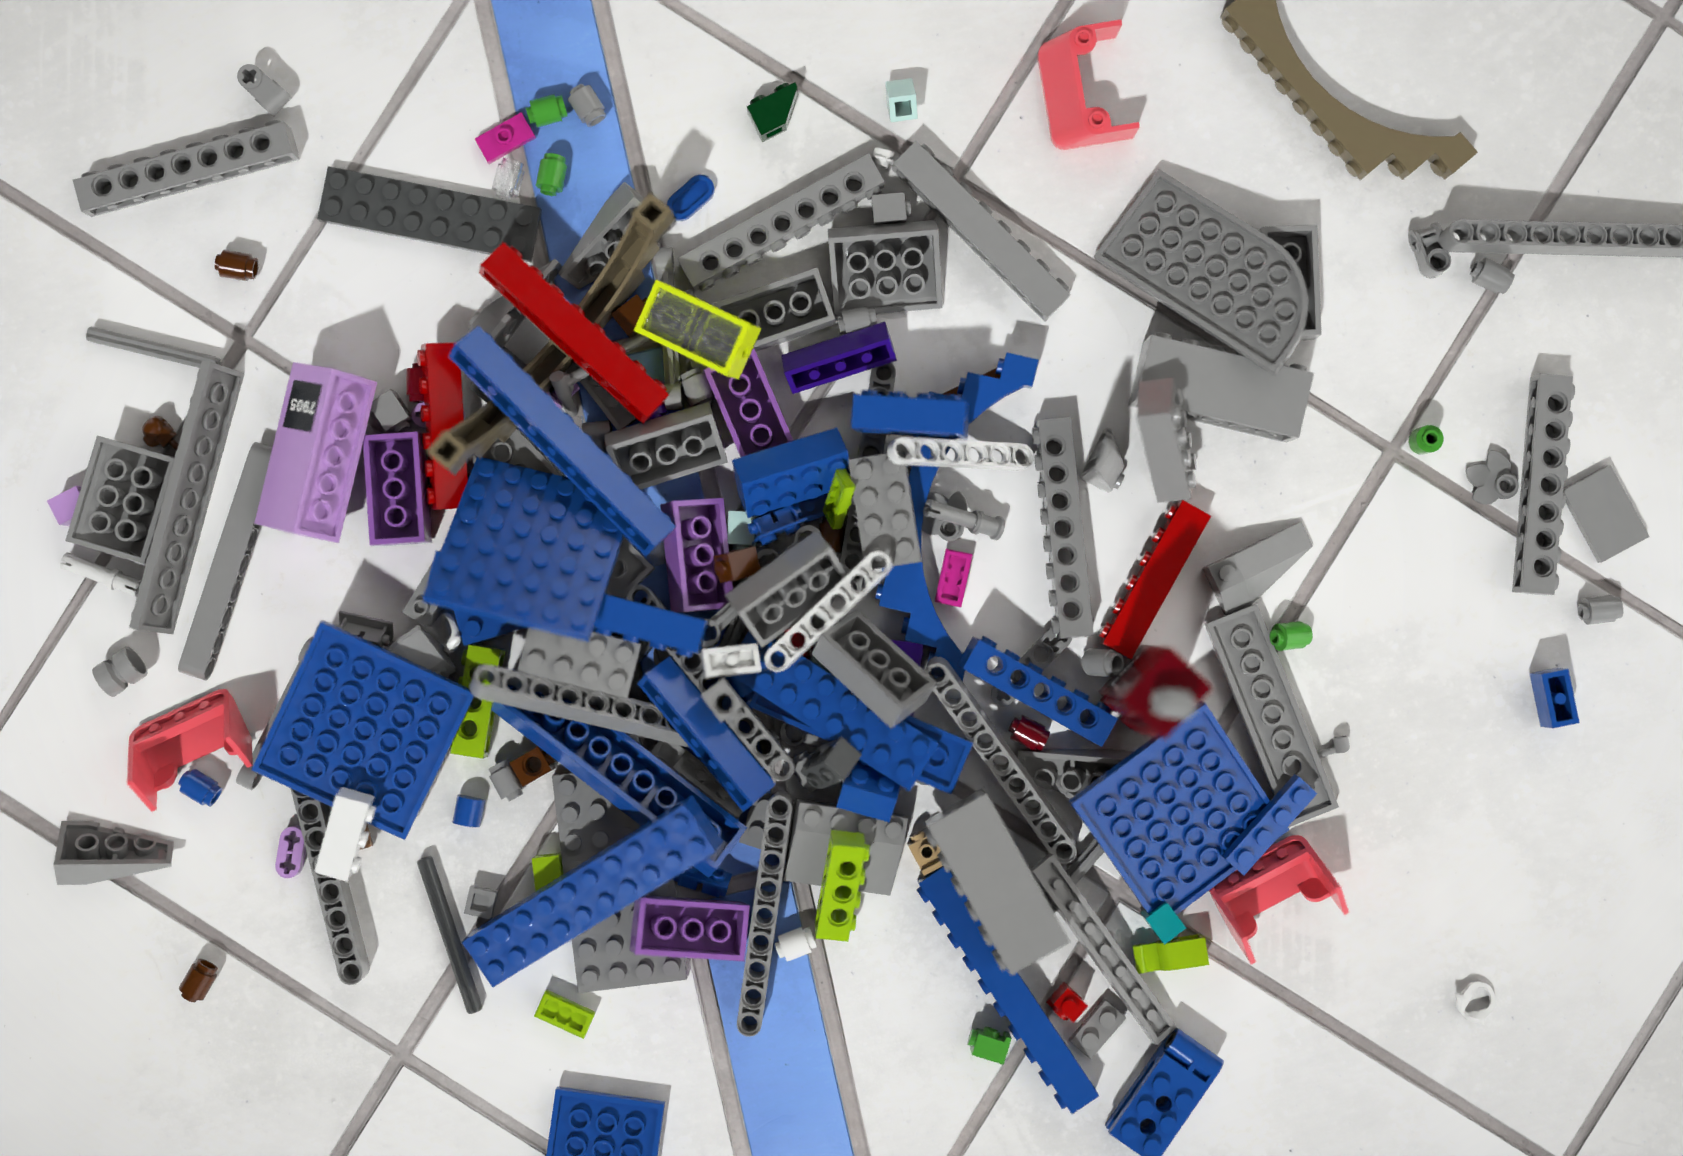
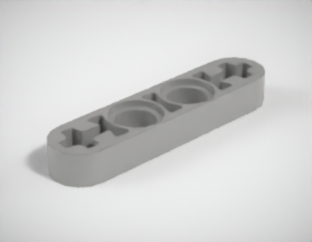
M1051 626L1026 651L1018 662L1025 666L1030 662L1045 670L1071 643L1072 638H1067L1065 642L1057 641L1053 646L1057 647L1058 650L1054 653L1051 646L1043 642L1046 637L1049 642L1055 638L1056 635L1053 634ZM1038 647L1046 648L1049 653L1048 659L1043 663L1037 662L1033 656L1035 649ZM1013 671L1010 679L1013 683H1016L1018 681L1014 676L1015 671ZM994 686L991 688L990 695L994 703L1006 706L1015 700L1010 695H1008V700L1003 698L998 700L996 698L998 696L997 688Z

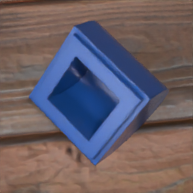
M457 795L452 823L467 827H480L486 799Z

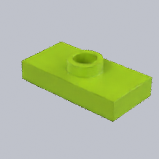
M837 469L835 471L823 508V513L832 529L842 528L848 507L852 503L855 485L846 469Z
M546 989L534 1017L584 1039L596 1012Z

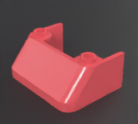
M1121 19L1076 27L1043 43L1039 49L1037 59L1052 143L1058 149L1067 150L1133 139L1140 128L1139 122L1111 126L1110 116L1105 109L1101 107L1086 108L1077 56L1090 53L1094 49L1096 41L1115 39L1122 26Z
M219 689L138 726L130 734L127 784L151 812L157 810V791L167 789L173 785L177 777V768L224 747L229 755H238L247 768L253 766L252 738L237 704L228 690Z
M1299 835L1289 836L1270 846L1245 875L1236 870L1209 890L1231 935L1250 964L1256 962L1248 940L1258 930L1253 916L1298 892H1301L1311 902H1319L1331 896L1344 915L1349 913L1341 886L1307 840Z

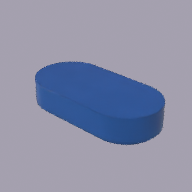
M696 175L670 196L667 206L672 210L676 221L688 220L712 199L715 192L712 180L705 175Z

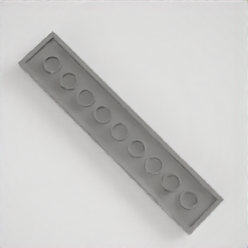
M201 361L194 391L190 398L188 413L183 424L180 442L175 453L171 475L168 479L165 497L161 505L159 519L153 533L151 548L146 559L142 581L139 585L136 603L131 614L129 628L140 631L174 634L245 373L213 362Z

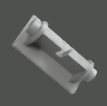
M339 611V625L336 624L335 626L358 637L363 636V639L380 647L389 646L390 642L393 643V622Z

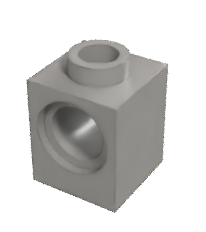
M904 192L872 195L873 225L904 223L907 221V217H911L910 200H905Z
M390 389L373 400L371 410L386 432L402 433L410 427L409 423L413 421L412 415L397 392Z
M726 678L720 680L701 695L720 722H724L727 719L731 723L743 714L741 708L745 704ZM723 694L729 695L732 699V707L727 711L720 709L717 703L718 698Z

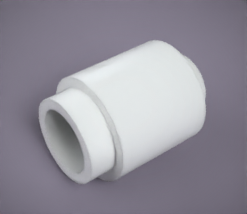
M799 927L778 936L779 941L775 943L780 959L785 957L787 962L812 952L811 949L817 948L810 927L804 929Z

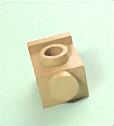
M923 830L910 837L912 841L907 844L923 876L943 866L937 856L941 852L938 845L932 847ZM924 847L932 849L930 856L922 855L921 851Z

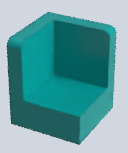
M1167 902L1161 904L1150 914L1145 910L1140 912L1164 945L1186 929Z

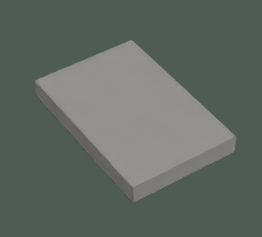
M1607 465L1563 489V492L1566 494V505L1598 563L1604 562L1650 537L1611 465Z

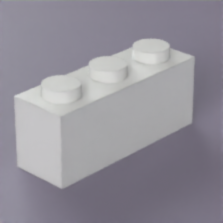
M345 787L339 790L335 796L315 873L343 881H348L352 873L357 874L362 858L358 857L359 850L365 847L369 832L365 831L367 822H372L376 812V806H372L375 796Z

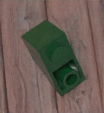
M796 82L790 85L783 83L774 89V93L766 97L764 95L757 96L750 101V105L746 106L748 115L762 142L787 130L798 97Z

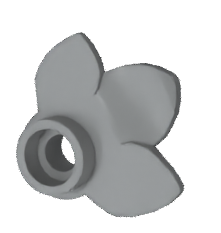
M1489 451L1486 465H1473L1465 471L1468 481L1477 488L1473 493L1472 499L1480 504H1492L1498 499H1509L1518 491L1519 483L1517 478L1511 473L1509 460L1497 451ZM1501 481L1507 483L1505 491L1500 488Z
M960 491L955 492L949 499L936 492H929L927 500L931 499L968 511L966 499ZM923 516L922 531L929 535H939L946 541L959 539L964 532V527L954 524L955 531L949 532L947 529L949 522Z

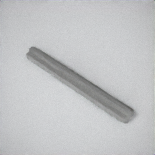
M89 327L86 334V340L93 343L200 368L202 360L219 365L221 363L220 358L95 327Z

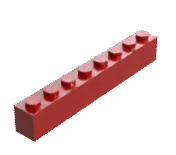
M503 242L480 264L479 274L642 424L666 401L669 394L666 392L667 388L658 379L653 380L639 361H632L618 342H612L605 336V331L599 324L591 323L577 304H570L564 298L561 289L545 281L542 272L534 265L529 266L515 247H508Z

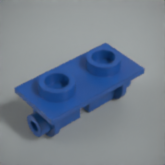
M793 505L775 511L774 516L777 520L775 523L770 513L753 519L748 524L750 534L756 535L752 545L760 542L762 546L770 544L777 540L778 535L786 533L787 536L793 535L808 519L806 517L800 520L801 510L798 506Z
M692 866L674 877L673 880L678 882L677 885L696 890L698 882L702 883V893L719 898L720 896H726L732 874L717 868L708 878Z

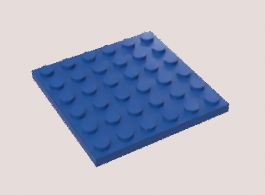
M477 457L427 584L423 600L426 603L589 642L625 535L569 478L481 457L479 459Z
M322 620L251 770L333 807L336 794L342 787L375 796L372 806H376V812L372 822L367 823L405 840L471 705L474 695L469 688Z
M1203 701L1196 706L1195 714H1190L1188 720H1183L1165 740L1159 737L1151 738L1068 800L1144 910L1150 914L1161 904L1167 902L1176 915L1237 870L1222 857V854L1270 802L1260 784ZM1287 827L1279 837L1289 831V828Z

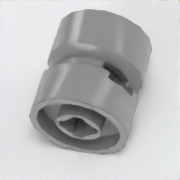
M124 647L113 654L112 661L108 659L92 669L97 684L111 697H115L128 687V683L135 684L148 674L144 662L130 647Z

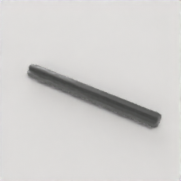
M428 856L419 859L417 865L468 1014L479 1012L482 1009V1004L433 858Z

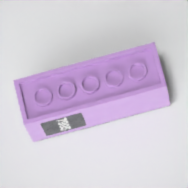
M293 362L255 524L339 543L377 386L376 381L333 368Z

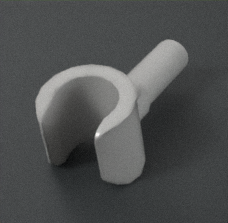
M1334 737V747L1317 752L1319 759L1330 754L1347 752L1350 748L1348 737Z

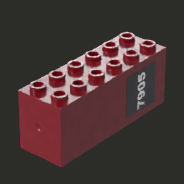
M1142 645L1135 652L1131 660L1128 659L1124 663L1120 674L1111 677L1098 693L1103 696L1100 701L1104 705L1108 706L1115 713L1123 715L1120 720L1130 730L1133 729L1135 732L1137 731L1143 735L1146 734L1153 739L1159 737L1165 740L1183 720L1158 717V714L1151 713L1150 704L1153 690H1160L1161 687L1190 690L1191 696L1196 697L1197 706L1213 690V687L1171 647Z

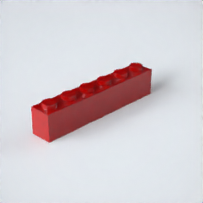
M425 343L421 345V350L417 351L418 366H422L423 377L419 378L420 394H424V405H421V420L426 422V433L422 435L423 448L427 449V451L445 430L448 431L464 421L461 369L448 357L455 343ZM428 454V460L424 461L425 476L429 477L430 488H426L427 504H431V509L434 510L457 509L468 482L467 462L454 475Z
M1184 500L1170 505L1165 514V517L1168 518L1163 528L1158 527L1151 540L1155 542L1151 551L1146 550L1138 563L1142 567L1137 576L1132 574L1125 586L1128 590L1124 599L1119 598L1112 609V612L1115 614L1110 623L1105 622L1098 636L1102 637L1099 643L1110 650H1115L1126 659L1131 660L1211 518V515Z

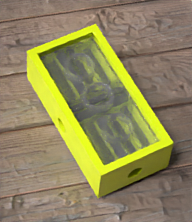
M656 280L634 331L721 374L739 379L762 328L670 284Z

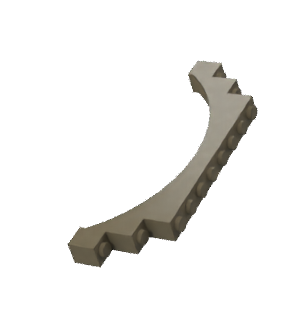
M1235 0L1220 16L1224 28L1229 33L1236 35L1240 40L1239 43L1242 49L1255 57L1260 70L1273 78L1278 91L1291 99L1296 112L1304 115L1309 120L1310 127L1318 136L1322 135L1328 142L1329 150L1335 156H1340L1346 163L1347 171L1353 177H1358L1359 180H1362L1385 160L1391 173L1403 180L1428 160L1432 171L1436 175L1442 176L1445 180L1478 153L1461 132L1455 136H1425L1398 131L1364 118L1331 96L1312 77L1297 56L1286 35L1279 16L1276 0Z
M649 193L632 213V218L615 251L578 305L584 311V316L591 323L595 322L602 328L613 317L611 314L620 308L645 280L642 270L660 250L657 240L675 220L672 210L652 193ZM550 339L523 371L528 373L544 392L548 393L553 387L550 375L555 371L566 372L574 360ZM490 400L464 421L448 431L445 430L428 449L427 453L456 475L473 454L480 459L497 439L505 443L518 427Z

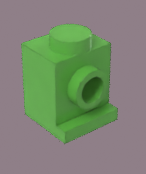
M984 1027V1030L976 1028V1030L971 1029L967 1045L971 1046L972 1055L1004 1065L1012 1039L1010 1033L1004 1031L1003 1036L999 1035L1000 1031L991 1027Z

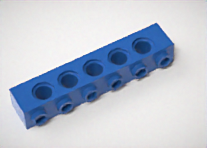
M985 636L981 640L975 637L971 638L957 666L1089 741L1103 747L1118 718L1110 714L1112 710L1099 701L1095 706L1088 702L1089 695L1076 688L1074 692L1065 688L1066 682L1053 675L1051 679L1046 678L1042 675L1043 669L1030 662L1025 666L1018 662L1021 657L1008 649L1002 653L995 649L997 643ZM996 656L998 664L996 668L989 670L987 662L991 657ZM1019 669L1021 677L1018 682L1012 683L1010 679L1011 674ZM1042 683L1044 686L1042 694L1035 696V686ZM1065 696L1067 700L1066 705L1062 709H1058V699ZM1085 709H1088V719L1084 722H1081V712Z

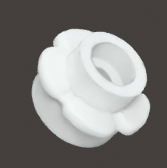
M874 147L873 154L870 155L875 165L880 168L888 169L889 164L893 165L895 162L893 160L895 153L883 148Z

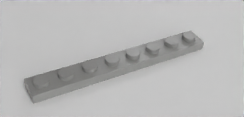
M1047 854L1030 869L1036 882L1153 1044L1158 1045L1177 1028L1054 854Z

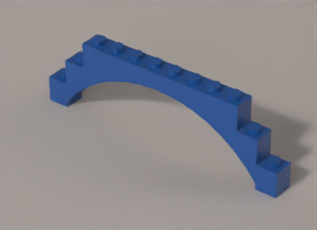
M1006 352L1005 359L999 358L996 374L1001 375L1000 379L971 372L967 373L966 378L961 377L957 393L962 394V399L970 406L969 425L986 409L1004 397L1024 387L1031 389L1039 360ZM929 391V394H933L936 399L945 400V395ZM913 436V437H916V438H933V439H951V440H957V439H954V438H938V437ZM922 445L921 454L924 458L930 459V449ZM947 446L945 448V454L948 453L951 447ZM907 465L911 467L909 479L921 551L923 508L939 467ZM923 562L893 566L889 574L886 575L884 584H878L875 599L880 600L879 606L911 613L910 618L904 617L901 633L906 634L905 640L935 647L936 652L930 651L928 661L934 657L945 658L963 682L965 670L957 666L963 652L959 650L950 638L936 613L928 592ZM933 667L931 674L941 677L945 674V671L941 667Z

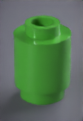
M552 94L530 100L531 106L526 107L530 124L536 122L537 128L560 122L562 118L568 116L562 95L555 96Z
M554 153L544 154V158L540 160L536 187L540 189V193L547 196H556L557 193L563 191L567 170L565 157Z
M1426 425L1412 431L1408 443L1413 452L1424 455L1439 450L1443 445L1444 436L1438 427Z
M1301 621L1279 623L1272 627L1269 638L1276 650H1293L1309 645L1312 641L1313 633L1311 627Z

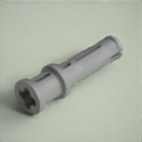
M928 499L925 503L930 508L925 506L923 508V514L926 517L966 527L972 534L982 533L996 541L1000 539L1005 529L1003 517H990L980 510L969 512Z

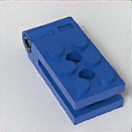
M1176 1028L1162 1041L1106 1122L1105 1126L1109 1129V1134L1140 1156H1162L1219 1074L1224 1060L1182 1030ZM1160 1096H1166L1163 1103L1156 1104V1100ZM1144 1119H1151L1148 1125L1140 1126Z

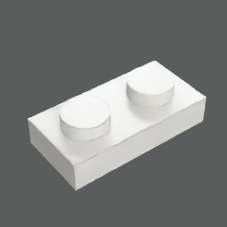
M758 643L702 649L701 651L705 679L761 672Z

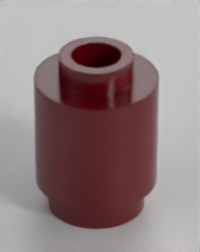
M412 363V368L406 369V395L409 396V402L411 403L424 402V394H420L419 378L423 377L422 366H418V363Z
M1023 714L1019 719L1014 717L1008 728V732L1011 733V740L1032 750L1036 748L1042 751L1050 736V731L1045 729V725Z

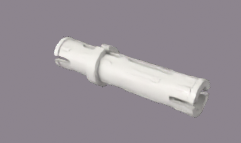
M66 552L61 558V561L66 562V564L60 563L61 569L105 584L110 590L118 589L134 597L138 595V586L142 580L123 574L122 570L106 568L72 555L69 552Z

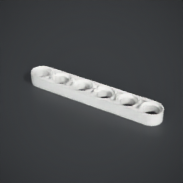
M900 437L892 441L887 448L889 459L898 465L1022 470L1032 465L1034 461L1033 450L1023 443ZM898 444H902L906 448L907 455L905 458L898 455L896 451ZM922 445L930 449V459L924 458L921 454ZM947 446L954 450V460L947 458L945 454ZM970 448H974L978 452L979 458L977 462L970 458ZM994 449L1000 451L1002 455L1000 463L996 462L993 458L992 453ZM1017 450L1021 451L1024 454V464H1021L1017 461Z
M881 551L870 553L767 651L764 658L767 668L775 672L788 669L819 640L822 633L834 626L889 574L893 566L891 557ZM876 556H882L886 560V568L881 572H876L872 568V560ZM856 575H862L866 580V586L861 591L854 590L851 584L852 579ZM836 594H841L846 600V604L841 610H835L831 604L832 598ZM816 613H820L825 617L826 622L821 629H815L811 623V619ZM796 632L802 633L805 637V644L801 648H795L791 642V638ZM776 651L782 652L785 656V663L781 667L774 666L771 660L773 653Z

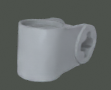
M246 64L239 69L237 73L238 82L273 117L292 98L279 84L271 80L257 66ZM252 75L257 79L254 84L249 80Z
M1438 222L1432 223L1428 228L1418 231L1412 229L1408 232L1409 244L1415 254L1419 270L1427 278L1438 277L1451 265L1449 252L1444 250L1439 243V235L1443 230ZM1430 258L1438 260L1440 264L1439 269L1431 265Z

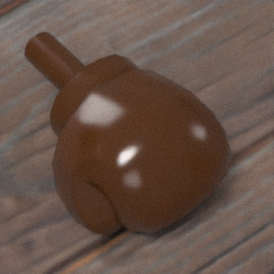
M153 416L144 423L142 432L144 435L143 441L146 445L150 447L160 445L163 448L170 445L175 450L178 449L179 443L174 440L178 434L163 417Z

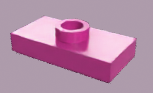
M521 112L475 138V141L487 162L491 164L536 137Z
M945 549L934 602L962 607L973 554Z

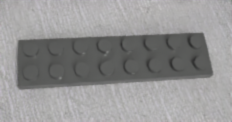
M328 166L317 219L321 222L489 255L504 242L508 247H515L522 254L525 262L532 263L542 209Z

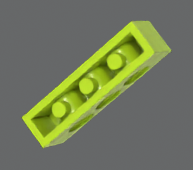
M474 644L468 645V649H464L461 665L465 666L463 676H460L458 679V683L470 689L474 671L478 666L492 665L503 668L506 650ZM485 679L480 681L484 685H490V682ZM481 699L482 703L479 708H474L470 705L450 746V754L481 759L488 757L495 713L491 710L494 702ZM468 720L475 722L477 725V732L474 735L468 734L465 730Z
M831 830L814 922L816 939L848 942L850 931H855L856 915L854 914V909L859 908L861 901V892L858 891L859 885L864 884L865 868H862L863 861H868L870 846L865 844L864 833Z

